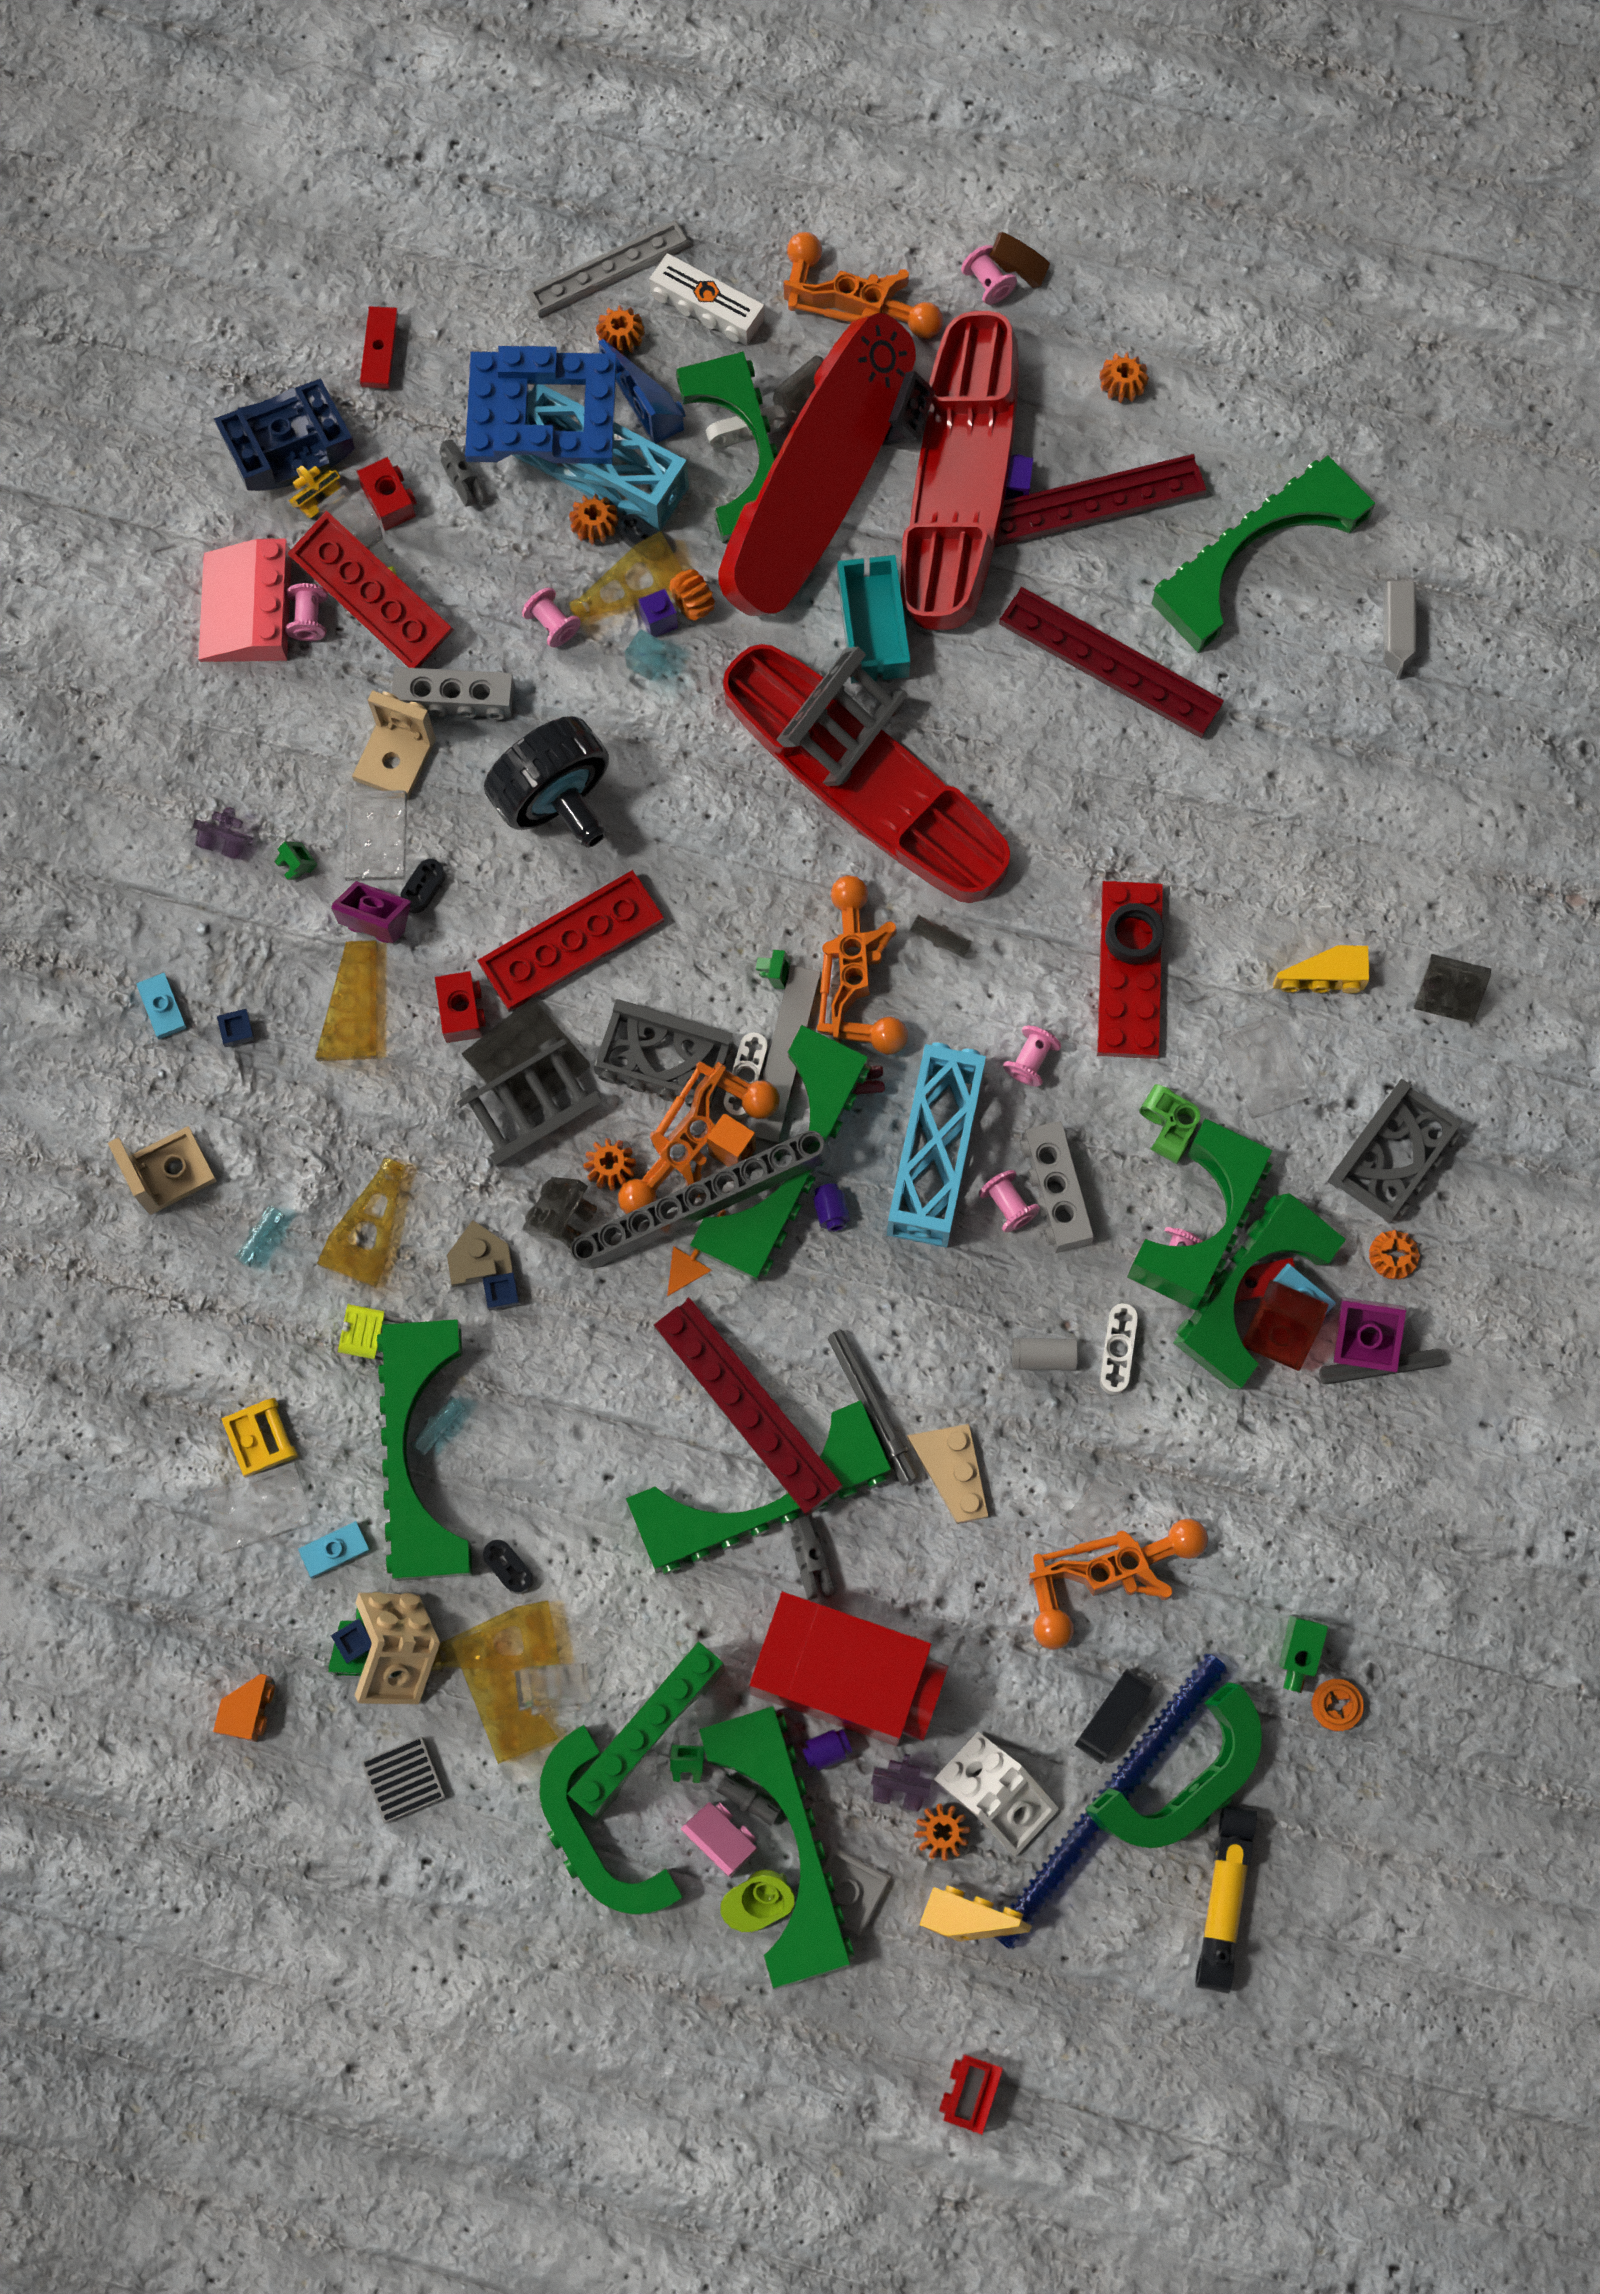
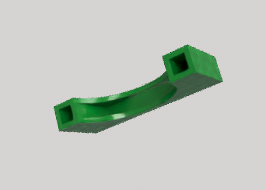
M744 351L676 369V379L684 405L708 403L731 411L747 425L757 444L759 465L752 482L736 499L715 508V519L722 543L729 542L746 503L757 499L778 455L775 443H769L767 433L771 432L767 415L762 416L759 407V405L763 404L759 387L754 388L751 378L755 377L754 367L751 359L746 360Z
M1205 1118L1187 1157L1206 1169L1221 1189L1226 1206L1225 1224L1211 1238L1189 1246H1168L1145 1239L1127 1278L1193 1310H1196L1201 1300L1207 1303L1215 1286L1209 1282L1213 1275L1219 1278L1226 1260L1221 1257L1224 1251L1230 1253L1238 1238L1233 1232L1236 1226L1242 1229L1250 1213L1245 1210L1248 1202L1254 1204L1261 1190V1187L1256 1184L1259 1178L1262 1180L1266 1179L1273 1165L1268 1162L1273 1150Z
M1290 1193L1275 1195L1266 1203L1264 1207L1266 1212L1260 1220H1256L1249 1227L1246 1233L1248 1238L1243 1245H1238L1229 1256L1231 1262L1225 1270H1222L1219 1278L1216 1276L1213 1278L1211 1283L1215 1286L1207 1303L1201 1300L1192 1317L1184 1320L1176 1331L1178 1336L1173 1344L1229 1389H1242L1259 1364L1242 1344L1234 1321L1235 1294L1245 1272L1260 1258L1273 1252L1296 1254L1311 1261L1316 1266L1329 1264L1346 1240Z
M698 1641L567 1794L598 1821L619 1796V1792L629 1776L654 1744L678 1717L703 1695L705 1696L726 1671L724 1663Z

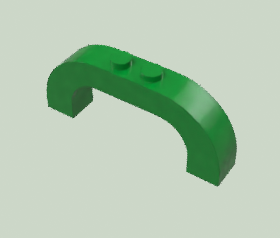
M1227 1682L1205 1702V1705L1217 1719L1222 1731L1221 1750L1215 1761L1161 1810L1148 1815L1138 1814L1121 1792L1108 1788L1085 1809L1092 1820L1110 1836L1145 1848L1171 1845L1186 1837L1193 1830H1199L1209 1821V1816L1216 1809H1221L1232 1801V1795L1250 1777L1259 1758L1262 1743L1260 1719L1254 1703L1241 1685Z
M582 1725L558 1742L549 1754L541 1773L540 1802L544 1816L552 1829L547 1835L556 1850L562 1847L568 1859L563 1863L572 1879L579 1877L586 1890L603 1905L615 1911L631 1915H646L665 1910L684 1899L669 1871L665 1868L640 1883L632 1884L616 1880L605 1868L571 1807L567 1793L570 1790L574 1776L581 1768L601 1755L586 1726Z

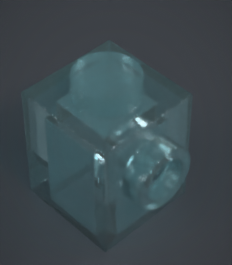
M642 629L638 631L624 651L626 667L650 681L657 672L663 669L668 658L665 643Z

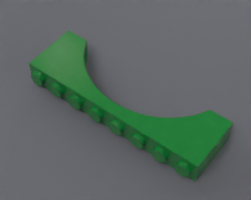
M1329 455L1320 462L1315 460L1306 468L1302 476L1290 479L1284 486L1283 491L1278 495L1275 493L1271 494L1263 502L1260 509L1256 512L1253 510L1248 512L1240 521L1241 524L1234 529L1230 527L1225 530L1219 537L1218 542L1212 546L1208 544L1202 548L1195 560L1191 563L1188 561L1183 563L1176 570L1172 578L1161 580L1153 590L1152 605L1199 653L1221 634L1224 622L1219 604L1220 583L1231 562L1248 545L1269 533L1294 526L1315 525L1351 533L1370 518L1375 502Z
M801 1025L788 1050V1057L798 1070L807 1090L810 1106L808 1131L818 1132L828 1144L831 1137L837 1138L843 1126V1122L839 1120L844 1110L848 1112L851 1110L857 1098V1095L853 1092L858 1082L864 1084L871 1068L867 1066V1056ZM814 1142L810 1144L807 1148V1154L816 1153L820 1148V1143ZM815 1168L786 1180L769 1197L749 1209L727 1216L704 1217L690 1244L691 1248L756 1281H759L761 1275L767 1277L774 1263V1260L770 1259L775 1247L781 1249L787 1238L788 1232L784 1231L788 1221L794 1222L802 1207L798 1202L803 1192L808 1194L815 1182L816 1177L812 1176Z
M458 1319L382 1325V1334H377V1347L379 1353L383 1352L384 1364L379 1365L378 1375L380 1384H384L385 1396H380L381 1415H386V1427L381 1428V1442L383 1447L387 1446V1459L382 1460L383 1477L388 1478L389 1490L384 1491L383 1494L384 1508L390 1511V1522L385 1523L386 1542H391V1554L386 1555L387 1573L392 1574V1579L396 1581L473 1576L472 1544L443 1528L429 1514L414 1488L407 1458L409 1425L418 1400L431 1380L448 1364L463 1355L461 1323Z
M861 1400L833 1411L828 1439L820 1458L842 1484L843 1488L831 1495L832 1497L827 1501L837 1497L840 1500L853 1497L858 1494V1488L867 1484L870 1488L879 1486L887 1481L886 1476H889L891 1473V1468ZM656 1486L626 1498L655 1572L659 1573L662 1571L664 1575L682 1568L680 1563L692 1559L693 1562H698L711 1556L710 1551L722 1546L723 1550L732 1548L741 1543L739 1538L751 1534L753 1538L770 1531V1525L781 1522L782 1525L789 1524L795 1519L800 1518L798 1514L803 1512L788 1493L762 1507L735 1513H713L688 1507L665 1495ZM826 1501L825 1503H823L812 1513L820 1511L829 1506L828 1502Z
M774 1706L699 1729L710 1765L737 1771L763 1787L784 1811L796 1838L800 1860V1884L795 1908L782 1935L763 1955L773 1989L777 1990L850 1967L849 1958L855 1957L850 1938L843 1939L840 1925L845 1924L840 1904L833 1906L830 1893L836 1890L831 1873H824L820 1860L826 1859L821 1840L814 1841L811 1828L817 1826L811 1807L805 1809L801 1796L807 1795L802 1776L795 1777L792 1764L798 1762L793 1745H786L783 1733L788 1732L783 1712L777 1714Z

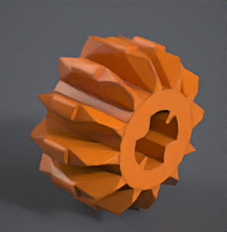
M620 304L617 311H613L608 307L607 315H600L598 319L599 324L596 327L598 340L604 339L621 354H623V350L633 353L634 346H641L642 337L645 334L642 318L639 314L634 315V310L631 307L626 311H623Z
M1128 352L1124 355V358L1115 353L1112 360L1106 359L1099 375L1102 391H1108L1107 396L1109 399L1117 396L1119 403L1124 398L1132 402L1135 399V395L1141 396L1144 393V388L1149 378L1148 374H1146V364H1139V356L1133 359L1129 358Z
M595 493L593 499L589 500L583 495V503L574 502V511H571L569 514L570 522H572L571 530L573 533H578V539L581 542L589 538L591 545L594 544L595 539H600L601 542L605 543V535L614 536V527L618 526L617 508L615 505H610V500L607 497L599 500V496Z
M688 569L676 574V577L670 580L669 590L672 593V598L687 619L694 621L699 618L702 619L714 610L715 600L712 597V592L698 571Z
M606 1138V1146L601 1147L598 1142H595L593 1146L596 1152H586L585 1155L589 1161L584 1163L583 1166L585 1171L590 1172L587 1176L589 1182L597 1180L598 1189H602L608 1183L610 1191H614V1183L619 1182L623 1186L626 1183L624 1177H634L635 1174L631 1168L636 1166V1159L630 1157L633 1153L630 1147L623 1149V1141L618 1140L612 1146L610 1138ZM608 1160L614 1161L613 1169L606 1168Z
M937 1804V1816H934L929 1808L924 1810L926 1817L930 1820L929 1823L919 1818L916 1821L918 1826L926 1828V1830L915 1832L914 1837L918 1839L926 1837L927 1840L921 1843L918 1848L920 1851H923L929 1845L933 1848L929 1853L930 1859H934L937 1850H941L942 1861H947V1849L949 1848L952 1854L958 1857L960 1851L955 1846V1843L965 1847L968 1845V1841L959 1837V1834L969 1833L970 1827H958V1824L963 1822L966 1817L964 1814H961L954 1820L952 1818L956 1809L954 1806H950L947 1815H943L942 1804ZM939 1824L942 1828L948 1826L951 1830L947 1834L951 1836L950 1839L945 1841L943 1838H939L937 1840L933 1835L937 1831L934 1829L935 1825Z

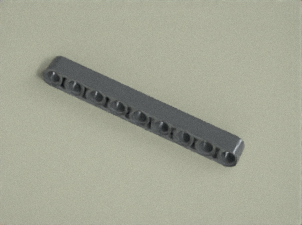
M816 1131L801 1133L578 1236L571 1244V1255L586 1268L593 1269L702 1220L704 1217L715 1214L823 1164L829 1158L830 1147L821 1134ZM814 1142L820 1143V1148L816 1153L807 1154V1148L810 1144ZM791 1155L792 1159L789 1165L779 1167L780 1159L783 1156ZM763 1168L762 1176L757 1180H751V1173L755 1169ZM729 1181H734L735 1186L733 1190L729 1193H723V1186ZM706 1194L704 1204L695 1206L694 1202L697 1196ZM678 1207L676 1217L667 1219L668 1210ZM644 1220H650L649 1228L644 1232H639L640 1223ZM616 1233H621L622 1238L620 1242L616 1245H611L612 1236ZM592 1245L594 1247L592 1255L588 1258H583L584 1249Z

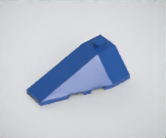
M604 339L599 340L600 353H616V383L651 441L657 444L683 431V418L686 417L681 403L679 401L674 402L669 392Z

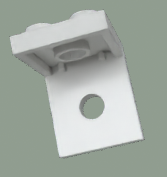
M977 1732L934 1778L940 1787L976 1815L1002 1846L1014 1857L1022 1851L1059 1810L1022 1765L980 1732ZM982 1769L978 1776L972 1777L977 1770ZM1022 1807L1021 1813L1014 1818L1015 1812Z

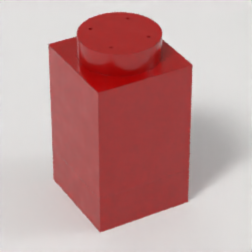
M782 1591L751 1677L749 1689L752 1696L898 1747L902 1734L924 1741L949 1666L927 1658L932 1643Z

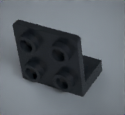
M915 370L905 373L888 420L891 426L882 446L918 440L922 432L935 390Z

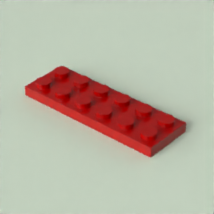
M327 510L287 553L408 668H420L454 631L445 620Z
M631 870L477 961L508 1012H511L664 922V917L635 872Z
M1102 881L1097 1056L1158 1059L1161 946L1158 953L1151 960L1141 964H1127L1117 960L1109 952L1105 942V931L1111 915L1119 907L1129 903H1142L1149 906L1162 919L1163 884ZM1128 918L1119 924L1117 938L1125 947L1143 949L1152 940V929L1143 920Z

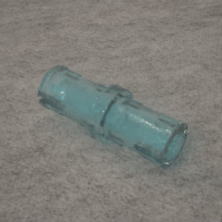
M269 1205L255 1227L249 1229V1236L234 1258L251 1268L263 1248L269 1246L274 1231L286 1216L275 1207Z
M451 1396L434 1417L430 1416L426 1420L428 1424L409 1443L411 1447L425 1457L426 1453L441 1436H447L449 1427L466 1411V1407L455 1397Z

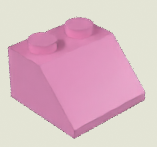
M709 1801L681 1830L731 1879L758 1850L753 1844L757 1838L744 1826L738 1830L729 1821L733 1815L720 1802L714 1806Z

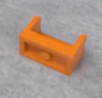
M723 1114L707 1136L708 1153L727 1167L751 1157L756 1151L755 1132L727 1114Z

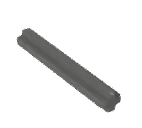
M1437 1348L1400 1354L1397 1372L1336 1364L1321 1367L1319 1374L1322 1384H1331L1439 1367L1444 1364L1442 1350Z

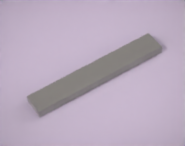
M674 220L527 290L526 296L538 317L541 318L663 260L667 253L673 255L688 248L689 241L678 222Z
M791 965L762 1079L770 1082L777 1088L780 1094V1104L778 1110L772 1116L766 1119L752 1118L750 1130L755 1132L756 1140L779 1144L797 1072L796 1067L788 1057V1050L800 1026L803 1025L808 1028L821 976L819 971Z

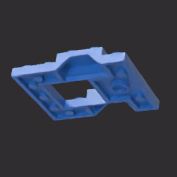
M498 346V352H471L465 446L466 462H499L510 455H536L551 463L613 464L616 353H558L557 347ZM528 385H585L584 431H554L553 425H527Z

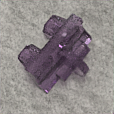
M229 806L224 809L223 813L213 812L212 819L219 821V825L195 819L192 827L198 829L195 846L213 851L217 837L224 838L225 843L221 854L233 859H240L245 845L251 846L254 837L231 830L232 826L240 829L243 820L235 818V809Z
M904 1753L902 1762L889 1760L888 1769L874 1767L871 1785H874L873 1801L890 1804L893 1790L905 1792L903 1807L919 1812L925 1797H929L932 1780L918 1777L921 1767L909 1764L911 1755Z

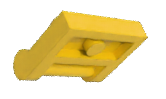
M276 1398L264 1400L221 1418L245 1478L298 1457L296 1448L291 1446L277 1409L279 1405ZM262 1414L266 1415L279 1449L278 1452L270 1454L256 1418Z

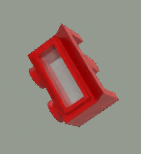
M965 2054L962 2055L961 2060L955 2058L949 2076L950 2079L955 2081L951 2093L944 2092L939 2107V2112L944 2113L942 2120L982 2135L1003 2068Z

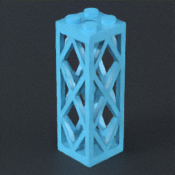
M535 384L532 390H528L527 425H546L550 422L565 431H584L585 406L542 384ZM568 415H575L580 425L577 424ZM615 422L613 456L630 465L604 464L602 466L601 464L561 463L564 466H558L556 463H551L536 455H512L592 498L595 493L599 496V500L607 497L610 500V505H615L618 512L624 515L635 514L659 532L662 531L689 489L686 459ZM632 449H640L646 461ZM618 474H643V475L619 476ZM649 484L652 493L650 495L633 485ZM617 491H619L628 500H622Z
M937 1042L932 1043V1045L925 1044L888 1218L887 1236L945 1248L948 1247L986 1056L980 1055V1052L977 1050L963 1049L958 1051L950 1049V1046ZM928 1075L933 1076V1078L927 1083ZM942 1079H945V1080L926 1098V1096L932 1091V1089H933ZM965 1083L972 1084L970 1095ZM950 1086L959 1111L938 1131L929 1106ZM962 1119V1121L953 1129V1127ZM918 1122H920L927 1144L911 1160ZM962 1132L955 1171H953L945 1148ZM934 1161L944 1187L922 1208L913 1181ZM903 1197L909 1212L900 1210ZM947 1207L945 1219L936 1218Z

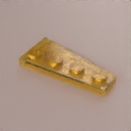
M376 940L346 941L315 1056L317 1061L378 1059V944Z
M482 1629L451 1641L498 1764L559 1739Z

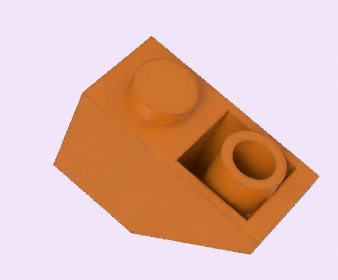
M259 1674L222 1698L213 1732L219 1735L257 1742L258 1735L262 1736L266 1728L267 1716L263 1715L266 1703L270 1704L274 1696L275 1684H271L273 1678L268 1675Z

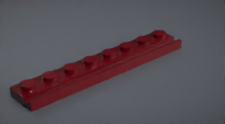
M1190 454L1004 500L994 548L1205 496L1206 487L1200 469L1196 464L1195 455Z
M1022 586L999 619V625L1201 739L1223 706V699Z
M689 1297L681 1306L675 1307L654 1324L655 1329L806 1516L830 1499L831 1495L836 1491H840L843 1488L830 1469Z

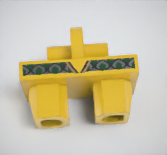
M301 465L296 469L300 477L292 483L297 490L303 485L307 487L288 501L293 508L299 507L308 518H312L322 510V507L314 497L322 491L328 501L333 502L344 494L337 481L340 478L336 470H329L314 481L313 478L321 473L320 470L314 466L307 471Z

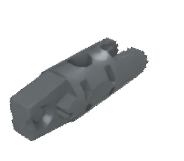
M452 439L443 441L439 450L442 457L440 461L464 506H472L473 498L470 491L473 492L478 502H488V494L470 462H466L465 454L459 450Z
M808 1516L795 1519L791 1523L794 1535L791 1538L793 1551H795V1558L800 1569L807 1599L812 1600L817 1597L818 1590L814 1575L818 1576L824 1595H835V1589L828 1565L826 1564L825 1554L820 1544L818 1532H814Z

